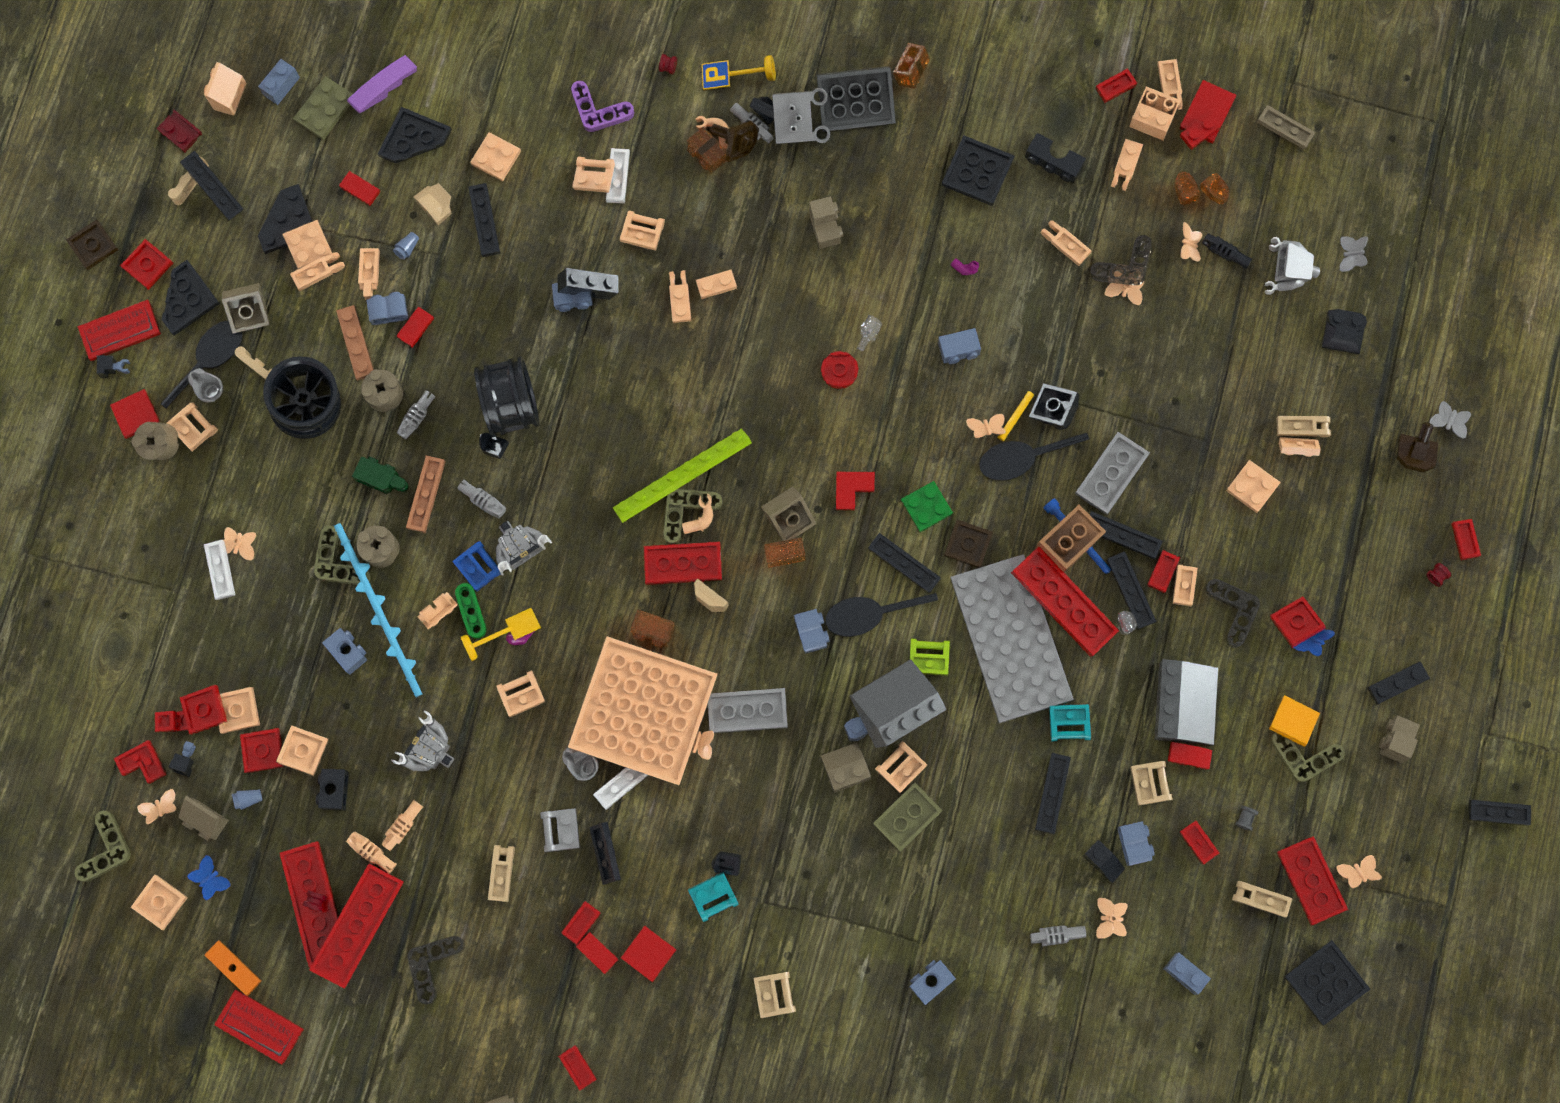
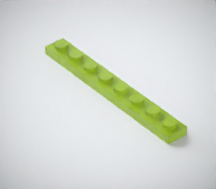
M741 428L667 475L654 481L641 491L636 492L628 499L620 502L613 509L623 523L752 442Z

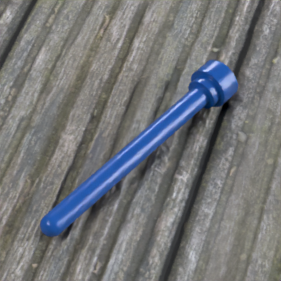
M1055 498L1043 507L1048 514L1054 515L1060 522L1066 517L1059 510V503ZM1091 547L1087 554L1104 573H1110V567Z

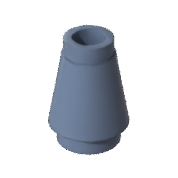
M410 232L394 245L393 252L400 259L405 260L406 257L409 258L419 237L415 233Z
M260 789L237 791V793L232 794L235 809L240 808L242 810L263 801Z

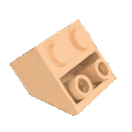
M216 62L215 68H212L210 72V81L204 88V96L214 110L234 116L247 83L242 75Z
M1146 86L1129 127L1164 141L1181 100Z

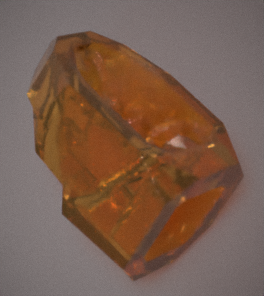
M1185 171L1179 172L1175 178V190L1181 205H1186L1199 199L1200 193L1195 179Z
M1217 173L1201 183V190L1210 200L1218 204L1227 202L1229 187Z

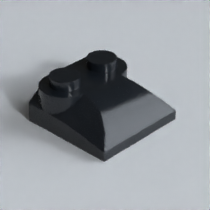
M1341 309L1328 310L1322 348L1360 354L1364 328L1367 324L1366 316L1361 313Z
M1043 383L1029 417L1053 425L1058 430H1064L1071 424L1078 408L1079 394L1075 391Z

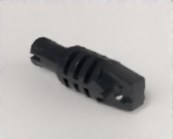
M1207 233L1202 241V244L1208 247L1212 253H1216L1228 262L1233 261L1247 269L1252 261V258L1238 251L1239 249L1236 246H1233L1231 243L1229 244L1218 236L1215 237Z

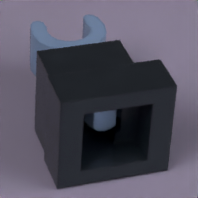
M97 355V375L100 378H108L109 374H116V370L128 374L130 371L123 369V366L130 364L127 359H123L116 363V359L113 356Z
M186 741L182 755L175 753L169 765L172 772L190 777L191 768L194 763L190 757L196 748L194 743Z

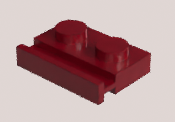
M173 110L171 116H168L156 128L158 132L184 153L197 141L199 136H202V132L176 110Z

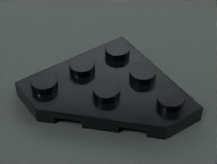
M401 107L378 152V156L393 163L404 161L444 146L452 129L450 126Z
M299 184L280 191L258 234L265 254L288 246L283 236L284 233L313 222Z
M185 260L171 271L170 287L167 290L165 300L166 307L162 315V321L173 336L220 304L188 260Z

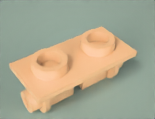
M448 592L442 593L433 601L437 607L433 609L429 604L419 612L420 615L417 617L427 629L437 625L439 620L451 613L458 605Z

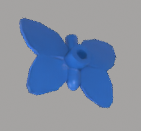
M1324 629L1293 648L1302 652L1310 651L1311 654L1320 656L1322 654L1321 645L1325 644V640L1333 637L1335 632Z
M208 855L202 859L199 870H195L187 876L189 880L200 883L199 887H203L202 894L205 900H209L216 891L226 890L231 885L228 879L222 876L215 877L218 875V872L214 871L212 873L214 869L213 860Z

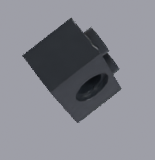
M321 770V774L319 773L318 775L320 792L316 795L318 808L322 810L346 811L349 778L347 770ZM335 785L336 791L329 795V786Z

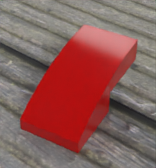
M183 711L155 712V732L188 731Z
M1170 743L1168 762L1184 766L1189 765L1205 770L1210 769L1212 750L1182 743Z

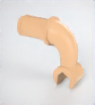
M704 116L696 118L697 122H704L702 125L696 126L698 130L702 129L704 131L708 127H712L713 124L729 128L727 123L719 118L706 119ZM719 137L720 149H727L726 139Z
M707 494L708 502L706 503L701 500V496L699 497V505L703 508L702 517L682 523L684 534L700 530L704 532V529L711 524L713 510L711 507L712 498L709 494Z

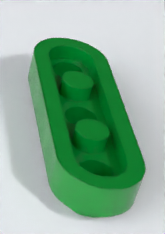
M462 583L457 586L455 596L466 631L470 637L480 639L487 631L474 588L468 583ZM468 591L469 595L463 597V592ZM470 609L475 610L474 614L469 615L468 611ZM475 627H480L478 633L474 632Z

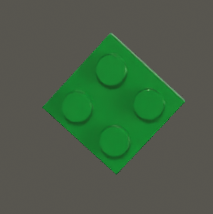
M934 481L901 499L903 506L919 533L953 515L951 508Z

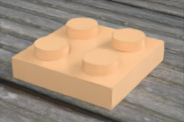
M489 132L470 163L472 166L503 182L521 153V149Z
M318 220L283 234L298 269L321 257L332 254Z
M1249 460L1226 491L1258 513L1281 482Z
M253 687L220 694L227 718L226 723L219 725L221 734L260 725Z
M291 725L276 762L314 776L328 739Z
M154 875L131 908L161 930H165L188 897L158 875Z

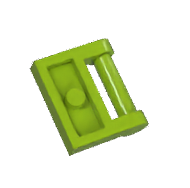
M911 639L910 660L914 662L923 674L948 675L950 641L928 642ZM916 648L943 650V655L916 653Z

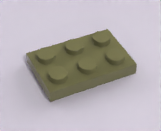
M325 76L293 117V120L324 140L349 108L350 104L347 100L353 94Z
M914 783L873 825L901 852L943 810Z

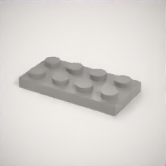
M1117 432L1075 494L1108 515L1150 452Z
M785 688L711 693L708 701L709 730L714 731V733L788 728Z

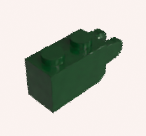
M361 456L352 475L356 482L384 494L391 493L392 489L400 492L408 490V483L405 479L399 477L395 467L389 464L383 466L378 463L377 459L370 456L368 458Z

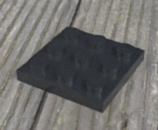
M963 135L942 181V186L993 206L1015 156Z
M1333 940L1327 942L1284 976L1322 1026L1370 990L1369 986Z

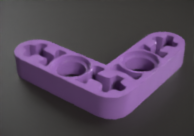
M583 81L573 83L571 87L572 94L585 130L594 132L633 118L634 108L629 102H621L596 111L586 83ZM578 87H581L584 95V97L582 98L580 97V94L578 92ZM587 102L591 106L588 110H582L580 108L582 103ZM624 108H627L628 114L623 112ZM606 113L613 114V119L610 121L605 120L603 117ZM590 119H592L593 124H594V125H592V126H590L589 121H588V120H590Z

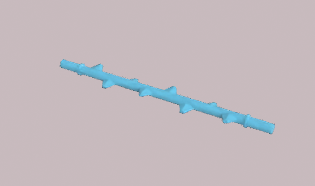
M341 523L336 524L334 528L341 540V545L345 549L340 557L341 561H351L360 580L355 590L356 592L366 593L376 614L371 623L372 625L382 626L391 645L386 655L397 658L415 697H419L423 694L415 679L416 676L411 671L416 661L405 658L396 639L401 630L397 627H390L381 608L385 597L375 595L365 575L370 565L359 562L350 543L351 540L348 539Z

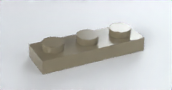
M1269 105L1266 106L1257 120V123L1304 150L1316 133Z

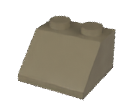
M259 283L222 292V302L232 333L270 324Z
M794 487L761 506L767 519L782 541H791L817 524L802 495Z
M858 743L821 755L834 793L871 779Z
M189 796L184 798L178 817L183 820V826L190 830L195 828L200 831L198 835L207 841L209 838L216 840L229 821L205 804Z

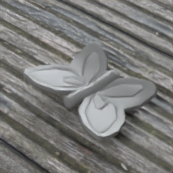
M1351 237L1341 238V246L1344 250L1348 251L1344 252L1346 258L1340 264L1341 272L1350 271L1355 266L1367 265L1368 261L1363 255L1365 253L1363 249L1367 244L1368 237H1362L1357 241Z
M1443 401L1439 407V414H1435L1429 423L1433 424L1434 427L1446 425L1447 430L1452 426V431L1458 437L1464 439L1467 435L1465 423L1469 420L1471 413L1469 411H1461L1459 413L1456 410L1452 411L1451 407Z

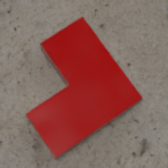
M837 472L836 510H855V492H874L875 472Z
M150 740L114 758L122 776L140 768L147 783L150 784L167 775Z

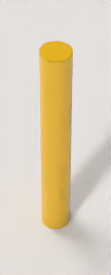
M1028 391L1005 425L1004 430L1006 433L999 434L998 439L1001 441L1006 439L1034 397L1032 392Z

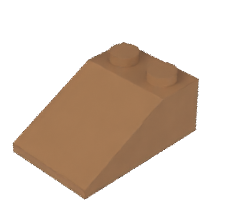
M1078 505L1038 542L1035 549L1040 547L1065 573L1106 531Z

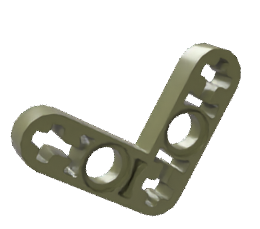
M677 489L668 494L664 524L665 541L668 544H677L681 540L684 509L703 510L699 504L693 505L690 503V498L693 495L701 496L703 502V496H706V500H708L707 494L712 499L716 497L719 503H716L715 506L711 504L713 511H717L722 507L721 495L716 492ZM675 494H678L679 498H685L684 495L686 494L687 504H684V500H678L677 503H674L671 497H675ZM672 512H677L680 518L678 521L672 522L669 520V515ZM671 526H679V528L675 527L674 529L675 534L678 536L670 540V537L667 535L671 534Z
M325 526L320 533L314 567L315 576L322 581L358 585L360 583L359 578L352 576V573L357 575L353 566L335 564L339 536L334 526ZM330 530H332V532L335 534L334 536L330 537V543L333 544V546L329 544H324V542L328 543L329 539L326 536V533H330ZM326 548L332 550V554L328 558L322 557V551ZM325 567L327 571L333 572V578H331L332 575L330 573H324V576H322L319 570H323ZM341 569L347 570V576L343 579H339L337 576L338 571ZM367 571L365 575L368 581H370V573Z
M1275 732L1271 736V743L1297 782L1303 783L1341 761L1345 756L1344 748L1341 745L1333 744L1305 761L1292 740L1284 737V745L1287 746L1289 744L1291 747L1282 752L1283 744L1276 742L1278 739L1277 735L1280 737L1282 735ZM1332 748L1334 751H1339L1338 758L1334 756L1327 760L1325 757L1333 752ZM1288 751H1293L1296 754L1294 762L1287 760L1286 753ZM1315 758L1323 760L1324 765L1321 769L1314 766L1313 761ZM1310 767L1311 770L1305 773L1306 778L1298 776L1299 768L1304 770Z
M100 811L95 816V824L107 851L76 867L74 874L79 881H91L126 863L130 859L129 847L115 816L109 811ZM103 815L109 817L107 824L111 827L114 826L113 828L108 829L105 823H101ZM114 831L118 837L115 842L111 843L108 840V835ZM119 850L125 852L122 855L123 859L117 857L112 861V859L109 857V855L111 857L117 856L119 854ZM102 858H105L108 862L104 869L98 867V862ZM83 868L86 870L94 868L96 870V873L93 870L87 872V877L81 876Z

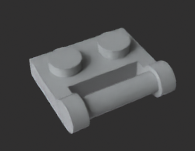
M575 808L540 813L541 819H543L546 844L544 852L580 848ZM551 818L557 819L559 844L553 845Z

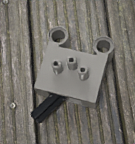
M815 88L813 91L773 94V106L757 98H753L750 103V108L774 119L776 144L805 141L824 143L830 138V130L825 125H819L812 131L810 101L816 105L826 103L828 96L823 88ZM818 91L823 92L825 95L824 99L820 102L814 99V94ZM819 129L827 131V136L824 139L817 137Z

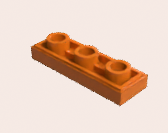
M220 940L205 954L246 996H249L262 981ZM233 965L236 966V970L234 972L231 969Z

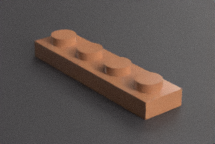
M353 305L336 310L355 378L358 381L365 379L374 369L356 307Z
M426 456L407 521V529L426 533L446 462L444 459Z

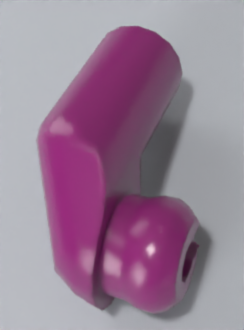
M957 258L950 265L961 275L975 274L979 268V264L976 261L963 264Z
M511 632L506 635V641L511 645H523L534 632L514 640Z

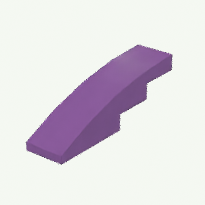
M404 55L361 86L348 98L347 102L360 114L387 98L388 92L402 85L403 79L417 71V66Z

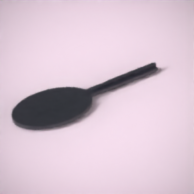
M223 321L211 327L202 336L197 345L196 360L198 363L190 372L199 368L203 369V367L215 368L226 363L233 357L236 348L240 347L243 336L242 331L232 333L229 321ZM190 372L163 400L161 405L167 409L189 384L188 376Z
M1087 433L1035 449L1019 441L1000 443L990 448L982 456L980 470L984 476L992 480H1011L1026 473L1032 467L1035 456L1089 440V436Z
M937 593L885 606H880L876 601L866 597L848 598L835 604L826 615V625L831 632L840 636L852 637L862 635L871 631L879 624L882 614L937 601L938 596Z

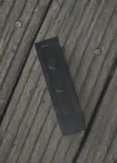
M195 151L180 161L183 168L228 221L243 211L241 205Z
M487 183L469 186L482 257L501 254Z
M1091 511L1090 516L1106 531L1101 538L1154 560L1156 559L1163 542L1162 540Z
M880 533L868 547L869 551L928 594L932 592L941 580L940 576Z
M1122 552L1108 558L1107 563L1137 630L1156 623L1157 621L1126 553Z
M1051 753L1035 826L1037 831L1055 834L1071 757Z

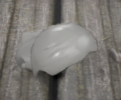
M200 368L190 372L188 376L189 383L201 401L213 402L221 396L223 385L218 377Z
M567 748L563 752V762L577 780L587 781L595 776L599 768L596 757L571 748Z

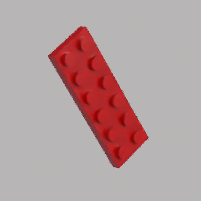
M1040 547L1036 548L1011 572L1090 657L1094 656L1119 632L1112 622Z
M318 841L279 853L309 968L339 917ZM308 890L327 896L326 900L322 903V911L303 906V902L308 897Z
M368 864L309 971L345 989L404 882Z

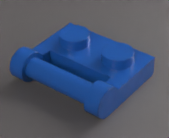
M481 541L475 543L452 561L476 592L501 574L498 565L485 551ZM478 553L492 571L487 574L472 555Z

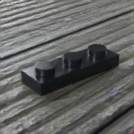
M1420 661L1369 686L1368 690L1376 705L1429 680L1430 677Z
M1469 800V820L1529 826L1531 825V805Z
M608 822L589 827L602 884L606 885L621 880Z

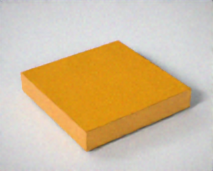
M1284 695L1269 729L1305 747L1320 713Z

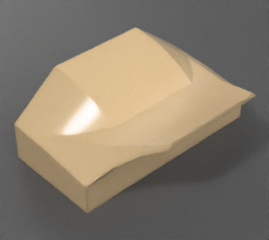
M439 183L427 186L413 197L437 225L452 214L450 210L451 196Z
M699 579L696 580L694 591L697 601L711 612H724L729 606L728 602Z

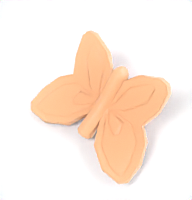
M1184 222L1183 235L1185 239L1182 240L1184 244L1181 249V258L1188 259L1190 257L1198 262L1201 258L1196 248H1198L1197 243L1201 240L1202 233L1198 231L1192 232L1189 225Z
M1115 271L1113 276L1114 282L1110 283L1106 288L1105 295L1114 297L1122 292V297H1126L1127 294L1128 299L1133 304L1140 305L1142 302L1140 288L1144 284V279L1135 278L1131 280L1130 277L1126 279L1122 273Z
M996 414L990 418L989 424L986 419L983 420V423L974 418L966 420L967 426L970 430L974 431L975 438L991 435L992 433H1006L1004 428H1002L1004 424L1003 414Z
M227 527L224 532L227 554L232 550L234 554H237L239 550L240 555L244 559L253 560L254 549L251 544L255 540L256 533L250 532L242 536L241 533L236 534L233 529Z
M698 731L692 752L696 753L698 750V754L702 759L709 760L711 758L712 748L710 743L713 740L714 731H706L702 734Z
M173 789L166 791L161 797L160 802L155 800V805L152 803L138 805L139 813L147 816L146 824L152 823L158 816L162 817L165 813L168 814L176 811L177 808L173 804L176 794Z
M1372 855L1366 856L1361 861L1360 867L1358 864H1354L1355 868L1351 865L1341 864L1336 868L1343 878L1348 879V884L1351 888H1356L1362 881L1367 882V879L1372 881L1382 879V876L1375 871L1376 861Z
M1099 898L1097 906L1100 912L1106 916H1101V920L1105 922L1099 925L1096 932L1097 938H1107L1113 933L1118 936H1126L1125 926L1121 923L1124 919L1121 916L1125 914L1127 904L1118 903L1114 905L1112 901L1106 898Z

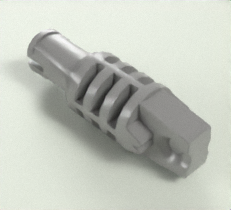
M738 103L731 107L730 112L741 120V124L752 121L759 128L758 140L762 138L768 144L771 142L773 136L767 131L769 127L751 112L748 113Z
M424 391L419 401L410 407L402 419L403 421L397 431V434L402 438L407 439L427 415L426 409L435 399L432 393L427 398L430 393L429 391Z
M466 480L462 481L463 484H459L458 490L470 497L471 502L486 513L499 519L506 512V508L482 488H475Z
M1063 925L1040 928V932L1030 934L1031 943H1042V946L1064 944L1071 939L1086 938L1085 926L1067 928V926Z

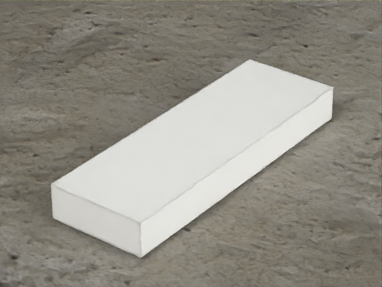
M611 148L610 159L614 160L615 166L610 190L606 194L607 203L625 204L630 156L629 149Z
M224 540L204 544L215 600L235 596Z
M625 768L593 795L607 810L648 775Z

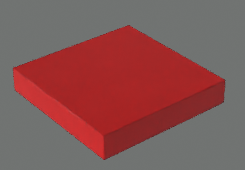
M144 239L120 266L149 290L173 265V262L149 241Z
M145 389L110 405L125 439L134 436L139 426L145 422H160Z
M1303 596L1270 615L1271 620L1292 648L1321 632L1326 627Z
M213 685L180 697L189 734L193 735L227 722L218 685Z
M279 728L240 734L244 773L284 767V765L276 762L282 749Z
M644 926L621 959L653 982L676 952V949Z

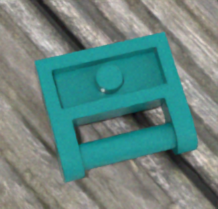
M1089 704L1049 707L1051 742L1058 741V739L1084 738V740H1091ZM1084 725V731L1057 732V726Z
M724 872L688 889L703 922L709 920L708 917L731 906L739 905ZM728 894L729 899L704 910L703 905Z

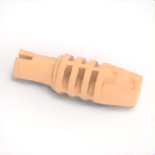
M413 800L404 814L398 815V818L385 833L386 838L382 842L383 847L391 851L397 843L400 844L404 836L414 825L413 820L423 808L421 804Z
M353 832L346 841L356 853L360 854L369 863L377 864L388 874L397 865L384 855L382 849L357 832Z

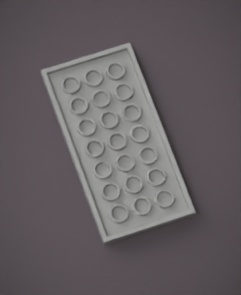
M1024 554L950 577L999 724L1048 709L1050 706H1057L1074 700L1042 606L1011 574L1025 560Z

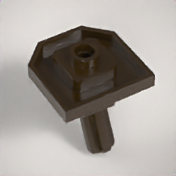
M748 121L735 127L731 126L730 128L713 124L710 132L713 135L726 139L725 143L728 144L725 160L731 162L749 155L757 143L759 128L754 122Z
M1424 422L1419 435L1415 437L1400 434L1397 460L1404 468L1422 473L1435 468L1438 442L1429 441L1434 428L1433 424Z

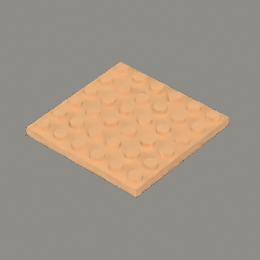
M607 636L568 748L680 785L718 674Z

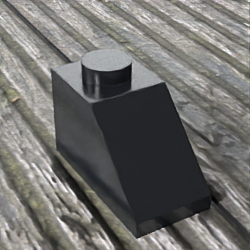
M1099 840L1083 855L1111 883L1125 870V867L1117 857Z

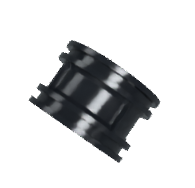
M301 356L288 358L278 363L269 372L263 388L265 404L274 424L283 433L294 438L311 439L326 433L336 423L341 411V397L332 372L320 361ZM306 376L305 388L297 389L290 379ZM323 381L330 388L331 394L317 397L314 390ZM278 391L290 396V404L275 407ZM305 398L307 402L303 403L301 399ZM317 407L324 409L323 412L316 417H314V415L312 414V412L315 411ZM294 412L302 415L301 421L291 420L288 418Z
M522 356L517 357V361L511 358L508 361L492 365L486 364L482 370L479 366L474 368L481 409L492 437H497L498 432L501 435H506L507 432L523 428L530 429L531 424L535 427L540 426L532 383Z

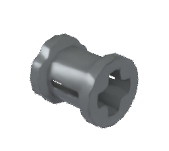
M1241 806L1242 812L1235 825L1252 831L1253 820L1259 812L1252 808Z

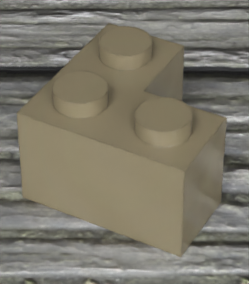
M831 196L809 202V215L819 249L841 244V237H843L842 228L837 226L836 220H838V207L836 202H832Z
M1398 715L1393 719H1389L1386 725L1387 735L1382 737L1379 743V748H1381L1379 754L1400 763L1411 759L1418 742L1415 737L1420 725Z

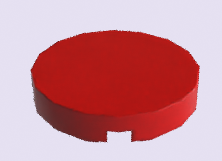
M832 352L822 362V378L832 388H847L855 382L858 376L857 361L847 352Z

